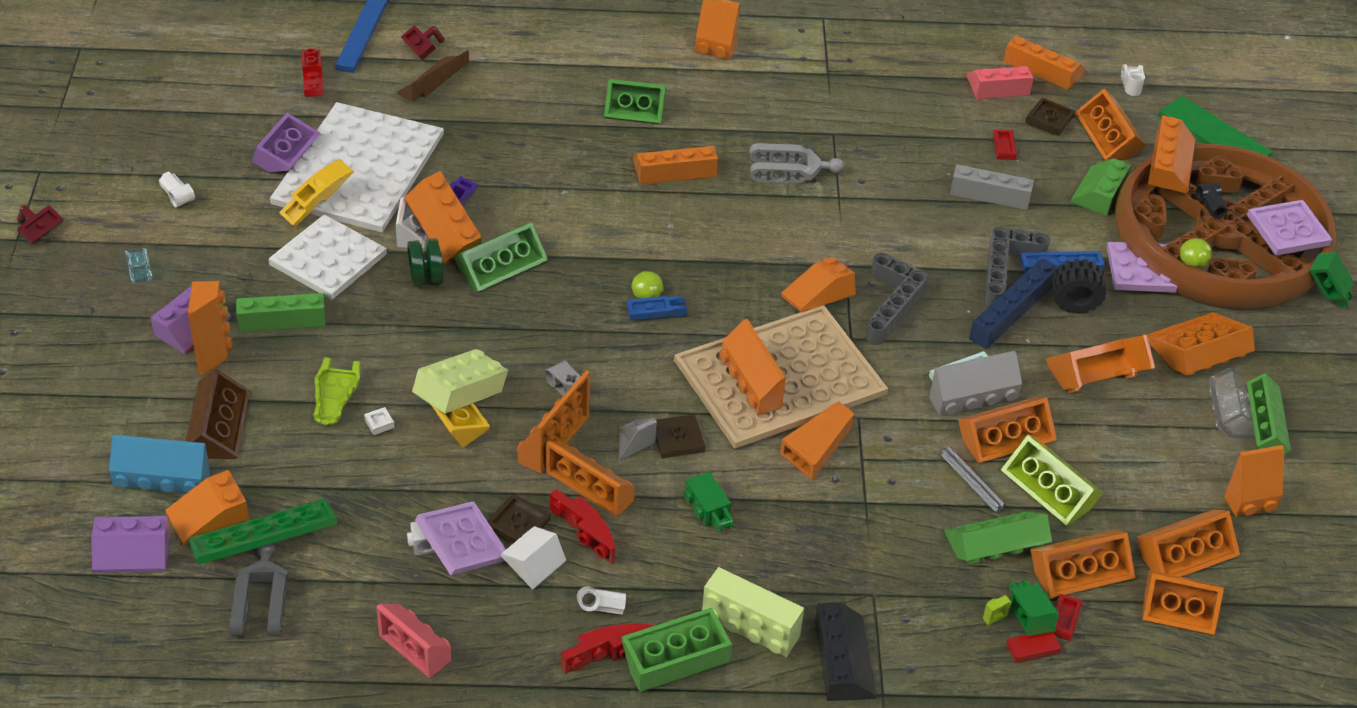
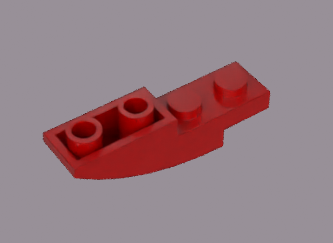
M309 48L301 51L304 97L324 96L320 50Z
M557 489L550 493L551 511L566 520L571 527L577 528V539L579 542L596 552L600 558L607 560L611 564L615 562L613 537L598 512L580 496L572 501Z
M620 624L581 634L578 636L577 646L561 652V668L567 674L571 671L580 670L585 665L594 661H600L607 655L611 657L613 662L621 658L625 659L626 655L622 636L655 625Z

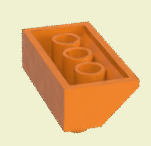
M1015 36L1007 44L1004 57L1005 63L1014 67L1028 66L1032 75L1069 90L1085 73L1086 69L1082 64L1043 48L1038 44L1029 42L1022 37Z
M1105 88L1075 113L1106 161L1112 158L1117 160L1132 158L1147 146L1116 98Z
M1162 115L1156 131L1148 184L1187 194L1195 138L1182 120Z
M714 146L646 152L633 156L640 184L717 177L718 157Z
M441 171L423 179L404 197L429 239H438L445 265L455 260L454 255L481 244L482 237Z
M219 281L192 282L188 317L199 375L206 374L228 359V352L233 348L232 337H228L230 335V322H226L228 309L227 306H223L225 303V291L221 290Z
M745 319L722 341L720 358L728 366L730 375L737 380L740 391L744 392L747 396L750 407L754 408L758 415L782 408L786 377L749 320Z
M1034 397L958 419L962 439L977 463L1014 453L1027 435L1039 439L1044 444L1057 440L1047 397Z
M549 440L546 442L547 474L616 517L634 501L635 486L630 481L624 480L614 474L612 470L606 469L594 459L580 453L575 447L560 441Z
M1213 509L1137 536L1142 559L1152 571L1179 577L1240 556L1230 512Z
M1111 530L1031 549L1034 572L1049 598L1135 578L1128 533L1124 531Z

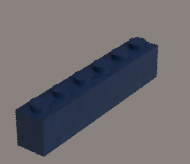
M1041 258L972 322L969 340L984 349L991 346L1053 287L1052 276L1055 269H1059L1058 266Z

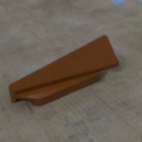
M469 50L458 56L442 58L414 82L397 91V95L412 102L419 96L425 98L469 62Z

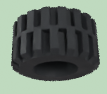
M1074 259L1072 262L1070 260L1066 261L1065 265L1061 264L1058 266L1059 269H1055L1052 276L1053 299L1056 305H1059V308L1062 310L1066 309V312L1073 311L1079 314V312L1087 313L1088 310L1093 311L1096 309V306L1102 305V301L1106 298L1105 274L1099 265L1096 266L1095 262H1088L1087 259H1083V261Z

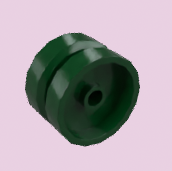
M426 239L424 253L419 240L408 241V260L413 287L425 285L426 272L432 284L443 283V259L438 239Z

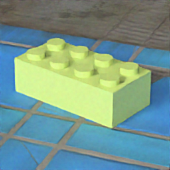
M474 349L419 368L412 392L445 414L501 393L508 369L501 366L498 361L484 355V352Z
M720 567L717 568L704 586L702 610L712 607L721 625L729 631L738 633L748 638L751 642L758 643L776 654H781L785 657L789 655L800 638L804 614L803 607Z

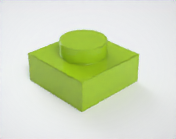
M1006 595L998 599H991L985 606L983 620L990 625L1006 617L1011 604L1010 599Z

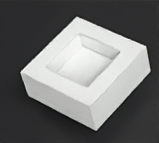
M385 407L364 414L365 421L373 435L394 428V421Z

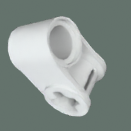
M1123 64L1121 80L1123 81L1125 92L1131 96H1138L1142 92L1145 80L1143 66L1132 67Z

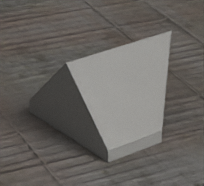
M655 418L635 419L618 428L619 461L656 442L657 421Z

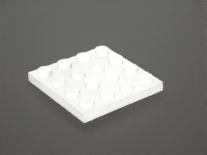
M323 215L268 260L270 266L319 293H325L326 297L333 300L387 255V248L336 220Z

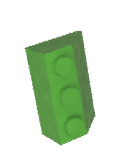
M609 79L604 117L661 124L667 88L665 85Z
M1112 158L1091 166L1070 202L1107 216L1117 200L1124 181L1129 175L1131 164Z

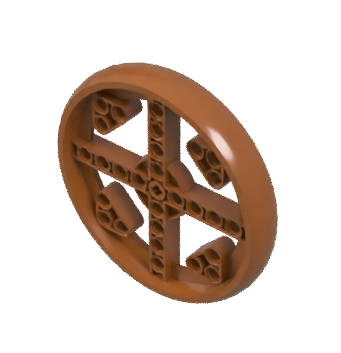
M1195 144L1191 174L1197 173L1195 186L1189 182L1187 194L1148 184L1152 156L1139 164L1124 181L1119 191L1115 208L1116 227L1121 242H1125L1137 258L1140 257L1148 264L1147 268L1158 276L1162 274L1171 279L1170 283L1178 286L1174 293L1195 302L1237 310L1265 309L1288 303L1303 296L1317 285L1309 271L1317 255L1320 253L1336 252L1337 230L1335 220L1323 196L1298 172L1266 155L1228 145ZM1242 180L1261 187L1238 202L1224 200L1228 207V212L1221 219H1214L1209 214L1204 202H1199L1196 197V187L1198 184L1219 183L1222 192L1229 193L1238 192ZM1153 191H1156V192L1159 193L1161 196L1156 195V194H1153V195H1150V194H1151ZM1166 198L1195 219V228L1162 248L1156 240L1162 237L1167 221L1164 200ZM1303 200L1332 238L1331 245L1292 252V254L1296 255L1303 253L1300 259L1291 253L1275 255L1247 216L1249 209ZM1198 238L1205 240L1211 248L1215 246L1222 249H1237L1252 261L1216 257L1211 259L1208 270L1205 272L1186 265L1181 260L1180 248L1187 240ZM1255 263L1271 273L1272 276L1254 279L1258 269Z

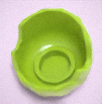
M1193 238L1187 240L1181 246L1180 257L1186 265L1205 267L1208 262H1211L1212 249L1205 240Z
M643 271L637 274L631 285L634 296L639 299L659 297L661 292L664 291L662 279L658 274L651 271Z

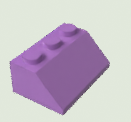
M286 113L257 145L252 163L267 172L288 171L319 137L320 132Z
M191 287L151 317L154 336L184 354H187L194 348L188 317ZM228 312V317H227V319H226V322H227L229 319H231V314H230L229 312Z
M168 516L95 517L91 536L93 573L166 571L171 540Z

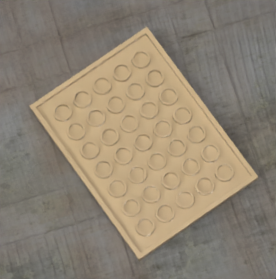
M824 305L754 328L786 377L783 404L780 409L758 415L755 409L750 407L747 396L744 392L740 391L737 380L730 375L728 366L720 358L722 341L725 338L674 355L675 363L734 449L803 425L837 401L845 407L851 408L888 394V387Z

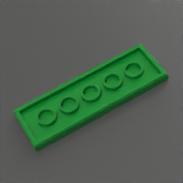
M1183 96L1159 111L1158 116L1161 118L1163 115L1182 120L1194 138L1202 144L1234 146L1268 157L1272 156L1273 151Z
M321 499L188 538V542L197 565L337 525L338 522L326 499Z

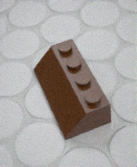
M216 368L200 379L186 442L205 443L208 459H236L239 454L251 390Z

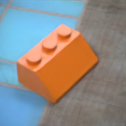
M1149 570L1144 593L1142 620L1215 635L1224 588L1218 584Z

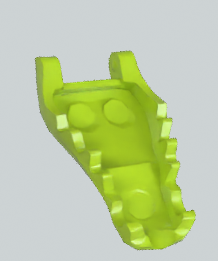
M324 357L321 368L315 376L316 408L314 420L317 423L334 425L338 422L345 404L360 383L362 361H354L351 371L331 368L332 359Z

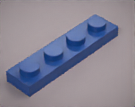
M1100 251L1021 253L1020 262L1024 273L1031 269L1041 258L1056 266L1065 265L1066 261L1070 260L1072 262L1074 259H1079L1080 261L1087 259L1088 262L1093 261L1096 263V266L1099 265L1102 268V271L1105 265Z

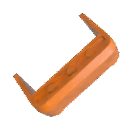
M1147 334L1046 358L1048 368L1062 389H1068V393L1081 390V386L1084 384L1124 375L1125 379L1138 376V371L1155 368Z

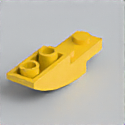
M340 158L305 181L291 195L293 199L279 213L296 228L323 199L327 201L354 171Z

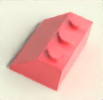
M1028 66L982 69L967 73L968 81L976 99L1030 95L1034 78Z
M379 604L376 606L379 636L428 678H431L451 661L450 643L445 638H440L436 635L428 624H423L418 620L411 610H406L400 604Z

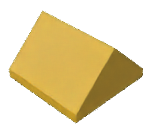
M474 403L445 414L431 405L462 448L466 447L490 428V425Z

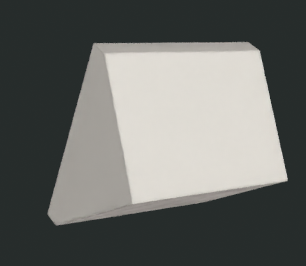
M403 196L400 199L396 221L397 247L407 248L408 241L419 240L422 248H424L425 240L429 238L423 233V228Z
M535 526L500 555L532 590L566 561L557 534Z

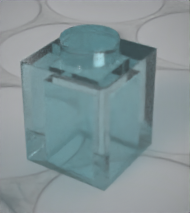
M147 249L125 251L131 283L152 280Z

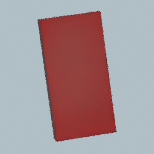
M993 130L996 159L1016 160L1017 153L1013 130Z
M1063 594L1059 595L1056 604L1059 620L1056 621V629L1054 631L1056 637L1071 642L1083 603L1082 600Z
M1054 632L1032 636H1018L1009 638L1006 642L1015 663L1056 655L1061 652V647Z

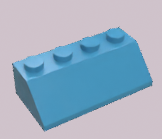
M122 435L112 436L109 473L113 486L188 493L211 475L205 443Z

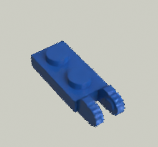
M681 296L630 299L626 303L630 321L670 316L678 318L686 316L688 312L687 307L684 306L685 300Z

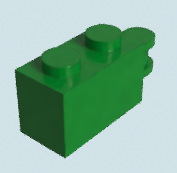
M1337 252L1318 254L1309 271L1326 300H1335L1336 304L1342 308L1348 307V300H1351L1353 297L1351 291L1354 283Z
M710 471L685 480L684 499L687 503L691 504L696 518L700 519L705 527L713 525L718 533L723 531V528L734 527V522L730 515L731 502Z
M1027 579L1022 580L1021 583L1010 582V608L1027 635L1032 636L1054 632L1056 621L1059 620V613L1057 608L1053 607L1048 594L1042 590L1039 583L1030 585Z

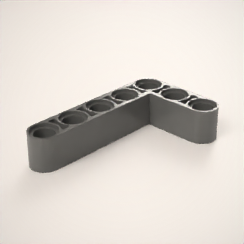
M995 227L992 230L988 249L984 304L987 307L996 301L1006 290L1008 255L1020 257L1021 253L1048 252L1050 237L1047 234L1007 227Z
M886 253L874 255L871 275L873 278L896 289L868 321L866 340L873 345L882 344L925 293L928 279L926 272Z

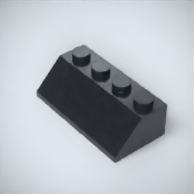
M842 602L817 603L815 626L827 701L876 699L863 616Z

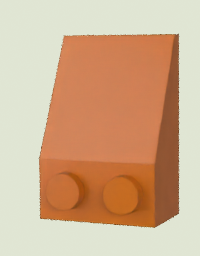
M703 0L696 34L695 52L726 60L731 59L737 45L740 3L729 0Z
M827 257L823 261L816 262L783 290L781 297L802 313L856 295L855 272L836 258Z
M1282 445L1240 453L1224 495L1235 517L1277 510L1283 495L1284 447Z
M229 470L206 478L165 510L182 545L188 544V538L235 525L249 519L247 502Z

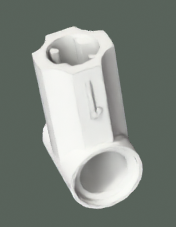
M166 172L159 179L160 186L166 191L175 208L195 200V194L188 183L183 184L174 173Z
M585 586L578 591L577 601L580 607L586 611L594 610L623 615L626 593ZM587 593L595 595V599L591 604H584L582 602L583 596Z

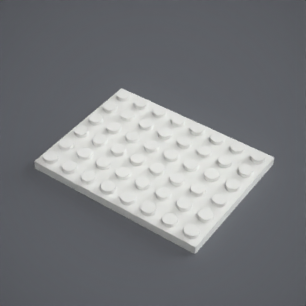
M336 102L317 129L320 132L319 137L288 171L270 197V203L285 207L293 199L291 195L305 181L325 166L340 158L354 173L327 201L323 199L309 214L319 217L326 215L339 222L383 233L398 209L400 199L406 196L444 135V129Z

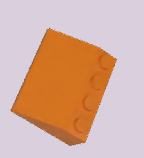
M1213 312L1147 334L1149 344L1173 370L1183 375H1192L1195 371L1210 369L1215 364L1227 363L1230 359L1244 357L1247 353L1255 351L1253 327Z
M586 370L561 399H557L551 411L546 412L537 427L534 426L529 436L519 443L517 447L519 464L541 474L546 469V442L552 440L567 444L589 418V371Z

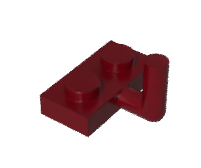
M414 25L401 36L403 41L421 60L425 59L436 49L429 40L431 36L434 35L439 43L445 41L444 36L436 26H432L422 33Z
M22 205L19 209L17 221L23 224L18 227L17 231L33 245L62 224L64 218L50 205L37 214L26 205Z

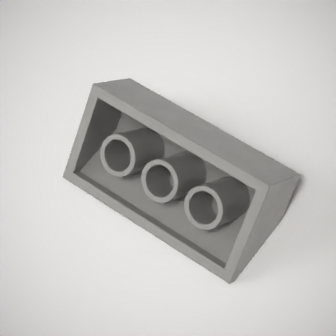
M956 164L950 195L1027 210L1034 180Z
M1011 351L935 368L929 399L938 415L954 414L1018 399L1022 381L1016 352Z

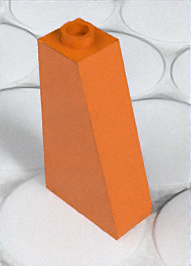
M837 401L783 438L780 454L808 478L814 479L852 429L854 413Z

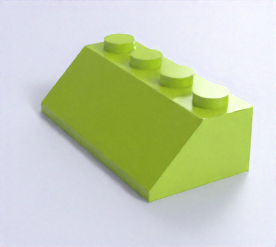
M1030 435L1026 436L1001 469L1002 472L1066 526L1089 512L1103 494L1101 490L1044 443Z

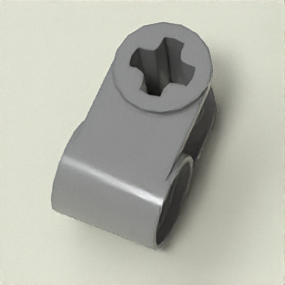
M562 361L545 370L547 382L562 397L580 378V375L567 361Z

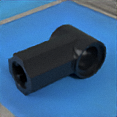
M1219 183L1198 184L1196 187L1197 200L1204 202L1209 214L1214 219H1221L1228 212V207L1222 198L1221 185Z

